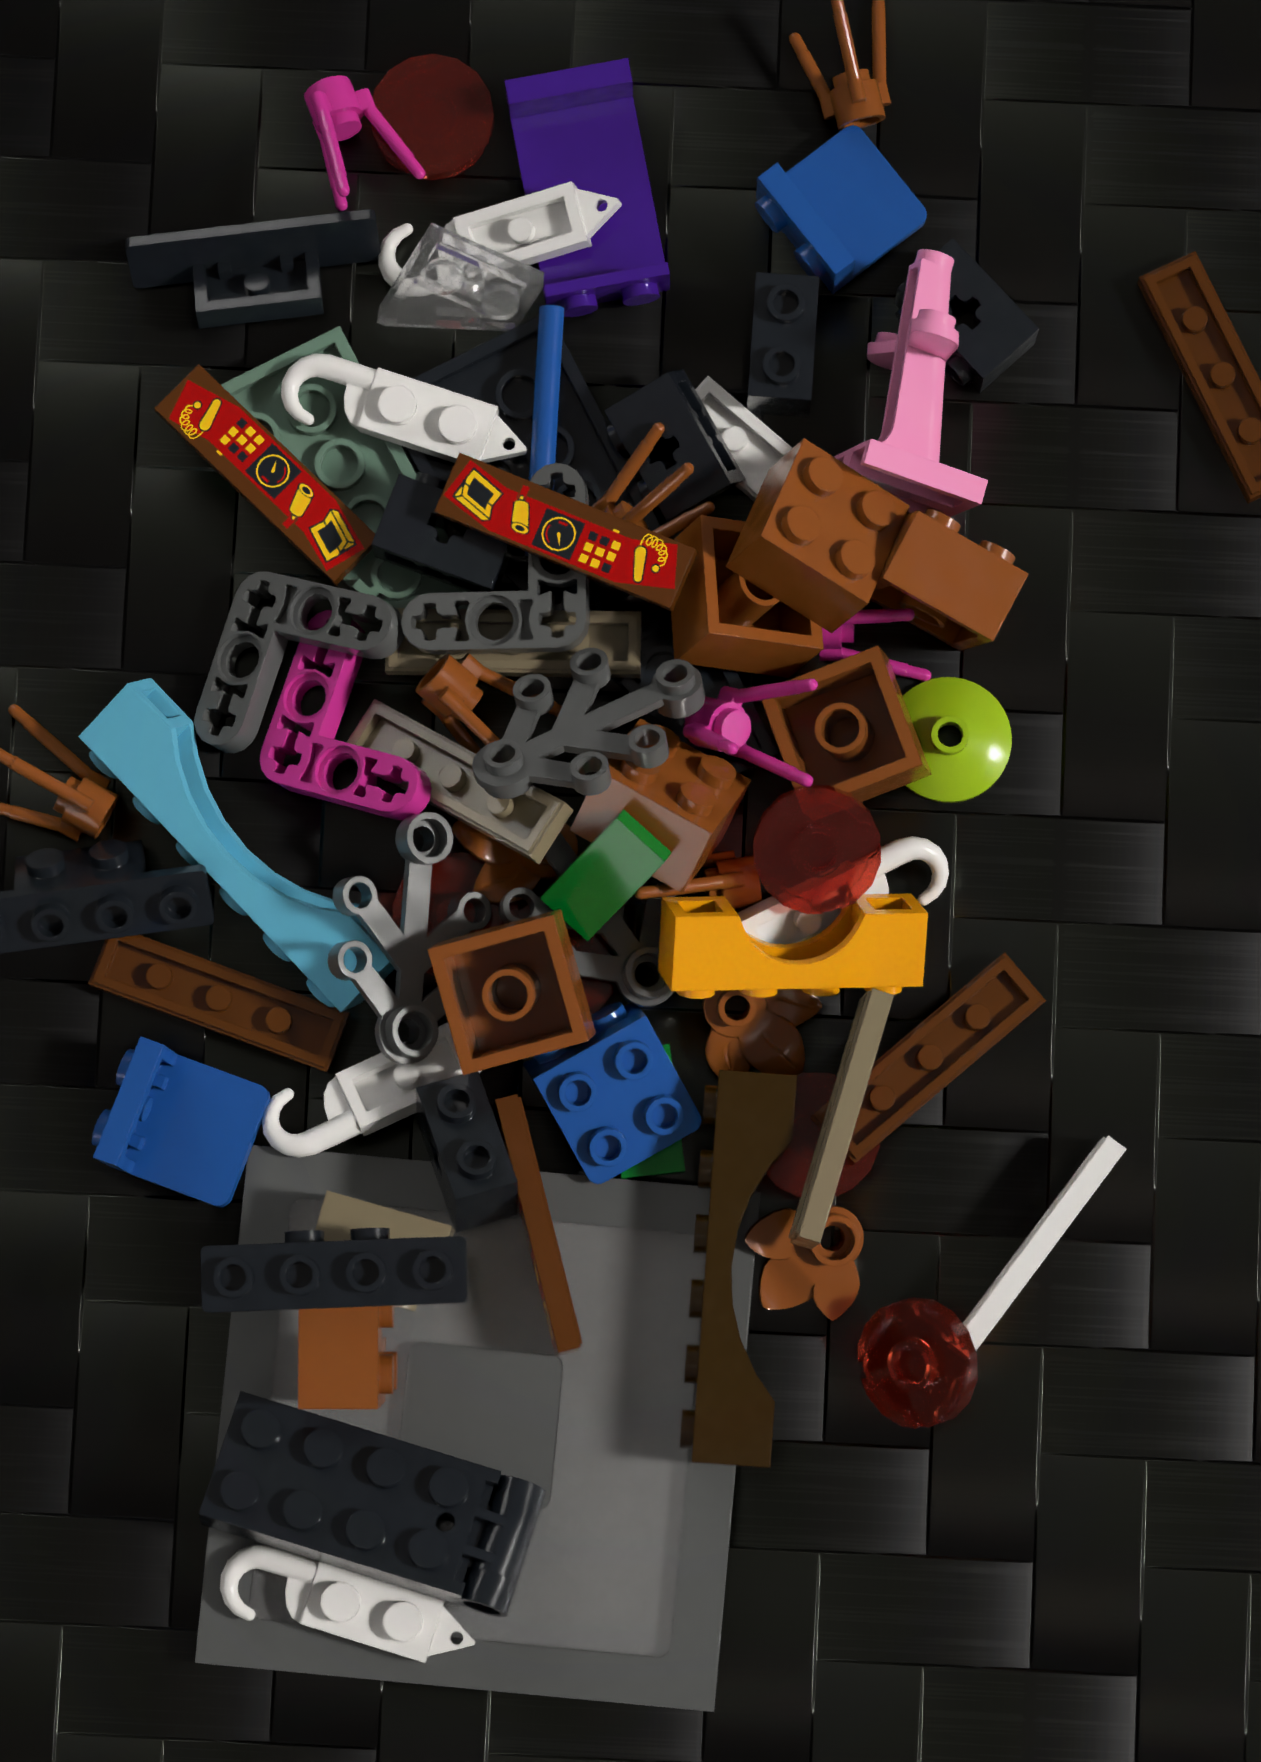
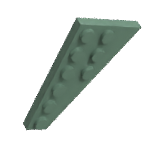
M340 326L221 384L226 391L375 534L398 475L402 474L412 479L416 478V473L401 445L361 433L350 425L344 408L345 385L319 377L309 378L302 383L299 388L298 398L303 409L314 416L315 420L312 425H305L295 420L286 411L281 398L282 380L288 368L300 358L315 353L330 354L359 364ZM435 526L434 528L437 529L440 543L447 544L449 537L445 529ZM373 549L342 579L353 591L374 595L395 608H406L408 603L418 595L467 592L376 558ZM461 605L458 609H467L469 605Z

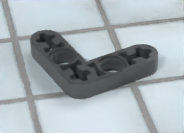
M553 463L545 465L536 471L530 480L551 490L554 485V479L563 478L568 489L576 490L575 497L570 498L589 505L587 485L577 470L567 464ZM528 553V591L449 592L418 595L408 603L403 611L401 619L403 634L415 648L423 653L433 655L447 653L563 652L572 650L581 644L588 634L590 624L589 577L572 570L560 575L550 574L542 567L540 557ZM542 584L555 588H565L577 584L576 594L563 591L565 611L568 615L576 617L575 625L565 626L564 637L555 638L552 629L542 625L543 617L553 616L555 611V596L551 591L541 594ZM469 605L465 616V625L469 636L468 641H459L461 631L457 627L438 629L436 639L428 641L425 632L415 628L416 620L427 618L428 608L436 607L437 613L443 619L449 620L461 619L458 607ZM493 605L505 606L511 611L513 617L512 629L508 635L498 640L486 639L481 635L478 628L479 616L483 610Z
M256 572L249 575L236 591L199 700L194 719L196 733L202 741L224 753H237L245 750L254 741L259 731L289 640L368 659H383L392 655L400 647L405 635L401 625L402 614L398 609L374 595L272 572ZM272 595L276 597L272 608L263 607L262 610L258 609L261 599H270ZM329 600L332 606V613L328 623L318 630H310L307 618L311 608L320 601ZM354 617L358 621L373 624L379 619L382 621V627L379 632L372 631L366 635L351 626V620ZM252 627L261 632V629L265 630V637L262 639L249 632V628ZM256 647L259 653L258 665L250 675L238 678L235 673V662L238 656L244 650ZM230 686L245 693L244 698L234 693L232 696L229 695L228 690ZM232 715L236 716L232 727L224 726L222 729L218 728L221 717L229 718Z

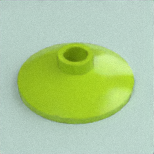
M939 677L924 681L903 695L932 774L905 785L910 791L931 801L956 803L982 794L999 779L1010 757L1012 734L1010 723L1003 707L989 691L966 679ZM946 725L955 726L961 732V742L953 747L943 745L938 739L939 729Z

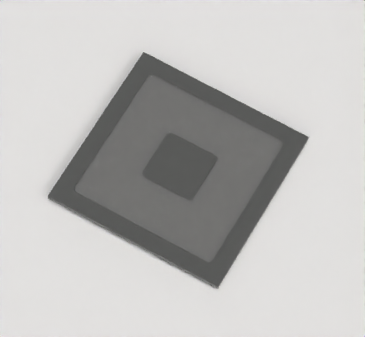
M253 1145L248 1157L238 1245L285 1243L284 1232L315 1230L327 1190L453 1227L431 1161L324 1151L316 1155L298 1158L284 1155L273 1147ZM540 1172L583 1342L578 1351L555 1357L517 1205V1215L457 1233L454 1231L453 1236H462L467 1241L468 1300L465 1303L417 1305L416 1312L395 1307L394 1328H382V1336H386V1351L398 1352L397 1390H394L393 1394H386V1402L379 1409H301L499 1470L501 1475L524 1479L542 1487L546 1491L506 1617L483 1614L465 1606L445 1601L444 1607L475 1640V1645L428 1656L426 1663L300 1624L291 1617L286 1607L285 1589L287 1578L264 1570L253 1569L244 1573L238 1584L239 1597L244 1604L255 1611V1618L247 1621L234 1615L225 1605L220 1592L221 1573L227 1560L238 1550L254 1544H265L209 1527L195 1663L714 1712L736 1466L691 1463L692 1449L679 1448L682 1409L695 1410L697 1384L684 1383L687 1344L700 1345L701 1319L689 1318L691 1279L704 1280L706 1254L693 1253L696 1214L709 1215L711 1189L698 1188V1186L616 1178H611L602 1184H595L587 1176ZM756 1191L749 1201L739 1227L732 1262L733 1308L741 1342L746 1351L755 1251L744 1242V1237L750 1227L758 1221L761 1192ZM299 1310L231 1312L216 1461L240 1391L298 1408ZM443 1520L436 1527L446 1532L450 1531L454 1525L450 1521ZM456 1631L452 1633L451 1641L454 1644H460L463 1641V1635Z

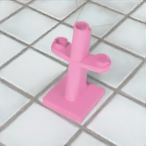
M920 249L917 252L915 262L909 265L898 334L878 332L875 342L867 344V359L877 366L892 370L880 437L878 440L869 439L834 457L910 505L907 512L913 513L919 510L925 513L926 509H934L952 517L982 504L988 480L939 463L945 363L959 347V332L954 329L956 319L949 315L950 283L954 259L939 251Z

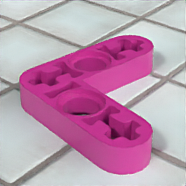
M332 610L317 613L308 621V628L310 630L322 628L328 623ZM351 620V626L365 634L361 626L354 620ZM299 642L261 749L260 765L262 772L268 779L291 792L391 819L404 820L408 816L420 814L427 806L432 790L430 778L424 770L400 756L335 740L363 657ZM319 665L326 670L328 667L333 670L331 677L316 670V666ZM317 685L323 686L326 697L322 708L313 715L304 716L301 711V701L304 694L312 687ZM298 724L310 731V737L301 732L298 734L293 732L295 725ZM301 754L298 766L292 764L285 767L283 765L286 755ZM355 759L358 772L354 782L347 788L336 790L332 781L336 767L344 760ZM377 777L395 784H402L405 781L409 783L408 789L405 794L396 793L392 796L381 788L376 787Z

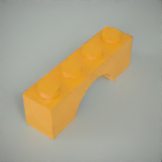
M911 893L849 894L839 915L822 932L801 942L775 944L762 941L744 930L740 916L725 896L662 897L658 972L671 991H676L678 995L691 999L710 998L718 990H739L743 995L757 998L775 996L778 989H801L804 993L813 996H834L839 994L840 988H864L865 991H870L874 988L895 995L902 991V987H923L928 912Z

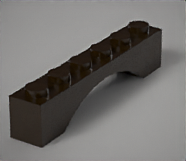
M719 1070L718 1086L705 1085L702 1124L715 1125L713 1150H700L698 1188L711 1189L709 1215L696 1214L693 1253L706 1254L704 1280L691 1279L689 1318L701 1319L700 1345L687 1344L684 1383L697 1384L695 1410L682 1409L679 1447L681 1449H692L691 1463L769 1469L771 1466L775 1401L756 1375L741 1342L733 1308L732 1262L737 1233L751 1197L768 1170L792 1144L797 1075Z

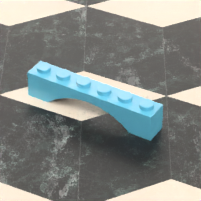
M152 678L127 683L78 736L91 749L89 757L94 765L105 775L113 779L118 778L134 795L132 801L136 809L149 821L155 824H162L178 841L176 843L177 851L190 865L201 864L206 867L209 875L221 886L219 893L225 903L237 913L244 916L248 915L265 932L263 940L268 948L279 958L288 962L292 961L308 978L306 981L307 987L324 1005L332 1008L336 1007L340 1012H343L361 1004L365 1000L351 980H340L329 970L328 954L337 943L357 940L366 944L372 953V966L383 980L395 969L356 916L343 915L336 909L333 899L307 891L275 873L247 849L225 821L208 788L198 755L194 722ZM352 903L355 907H358L360 905L357 903ZM348 949L344 955V964L352 972L356 967L357 959L353 951Z

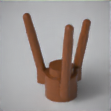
M831 0L834 22L845 67L844 73L832 78L834 89L830 91L801 35L797 32L791 33L789 41L820 100L824 120L836 118L838 130L841 131L851 125L860 128L868 127L883 121L886 118L884 107L891 104L886 83L885 0H872L873 79L870 78L868 69H859L844 0Z
M660 422L655 423L606 493L592 507L648 529L643 518L694 472V466L689 462L684 463L635 507H632L625 501H621L617 506L615 505L664 433L665 426ZM707 501L656 528L653 532L669 538L687 528L700 515L707 516L714 512L715 505L711 501Z
M447 653L428 670L416 687L415 692L423 698L421 703L441 720L459 745L477 754L481 748L463 727L460 720L485 745L500 740L471 711L483 695V691L476 686L478 679L514 696L513 686L515 681L486 668L470 653H467L460 662ZM534 694V695H531V696H529V697H535V696H537V695H539V694ZM554 701V705L548 713L558 717L562 705Z
M17 704L10 705L8 713L80 777L82 781L71 776L66 783H63L23 759L0 748V763L58 796L53 810L61 813L62 818L0 802V815L58 831L78 842L82 833L96 839L108 822L119 800L120 795L108 789L111 780L88 767Z
M734 850L712 853L702 866L708 868L703 869V877L692 879L683 893L665 883L641 886L634 893L637 899H648L705 892L706 896H725L737 913L744 910L745 907H750L762 901L759 874L754 856L749 855L736 858Z

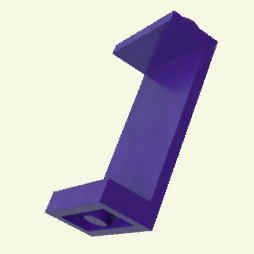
M628 58L505 80L506 99L525 195L572 181L577 189L615 197L622 203V206L590 238L591 247L538 262L545 304L564 307V317H577L596 311L598 303L622 299L624 305L635 306L659 299V292L670 290V271L668 262H665L633 99V81ZM602 203L598 208L599 211L606 210L607 203Z

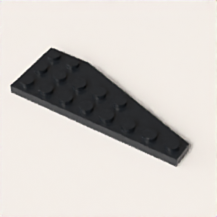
M539 316L413 378L498 406V416L526 446L527 453L522 456L488 462L487 464L528 481ZM563 340L555 463L567 464L577 470L587 485L589 506H592L606 493L627 461L619 454L611 442L607 432L608 424ZM508 441L503 447L511 450L515 447V444L512 441ZM405 447L417 472L431 474L445 481L448 480L455 463ZM635 476L615 503L616 506L621 501H625L632 507H635L643 499ZM563 478L554 479L555 492L567 497H575L576 490L568 489ZM653 511L643 518L648 530L653 531L660 527ZM450 521V523L460 532L459 524ZM514 547L504 575L520 591H528V556L524 555L525 551ZM541 558L542 567L550 574L560 575L570 570ZM589 578L590 611H641V678L611 679L627 694L651 684L657 668L662 663L674 659L671 611ZM542 584L541 594L551 591L555 596V610H565L563 591L576 594L577 584L565 588H555ZM692 665L702 676L705 697L717 699L720 689L724 686L737 689L745 688L737 671ZM753 702L742 703L741 707L751 721V733L746 745L769 756L778 758L779 752ZM656 709L647 713L659 725L677 734L682 742L706 755L717 756L728 761L735 768L736 772L742 775L759 767L742 758L726 755L724 752L695 746L683 735L685 718L675 719L666 717Z

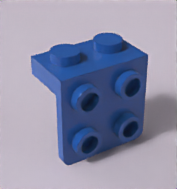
M847 126L787 172L777 162L757 177L756 199L758 201L755 202V207L760 216L775 233L783 231L795 246L796 250L793 253L802 269L808 276H819V279L823 281L832 294L919 230L926 222L927 211L858 126Z
M615 1002L592 1014L591 1017L596 1033L588 1042L536 1055L523 1063L524 1068L546 1102L585 1175L595 1184H602L695 1132L701 1125L700 1113L647 1016L638 1006L631 1003L623 1006L622 1002Z
M140 1036L135 1050L128 1049L119 1064L116 1084L120 1086L112 1109H105L95 1125L92 1144L97 1147L93 1158L111 1168L216 1207L227 1206L233 1198L262 1124L263 1115L271 1099L269 1091L262 1085L178 1055L165 1045Z

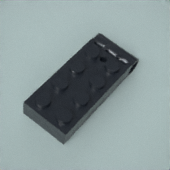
M240 1391L199 1511L201 1525L465 1606L483 1614L506 1617L546 1491L542 1487L524 1479L501 1475V1471ZM443 1520L450 1521L454 1525L450 1531L446 1532L439 1530L436 1526Z

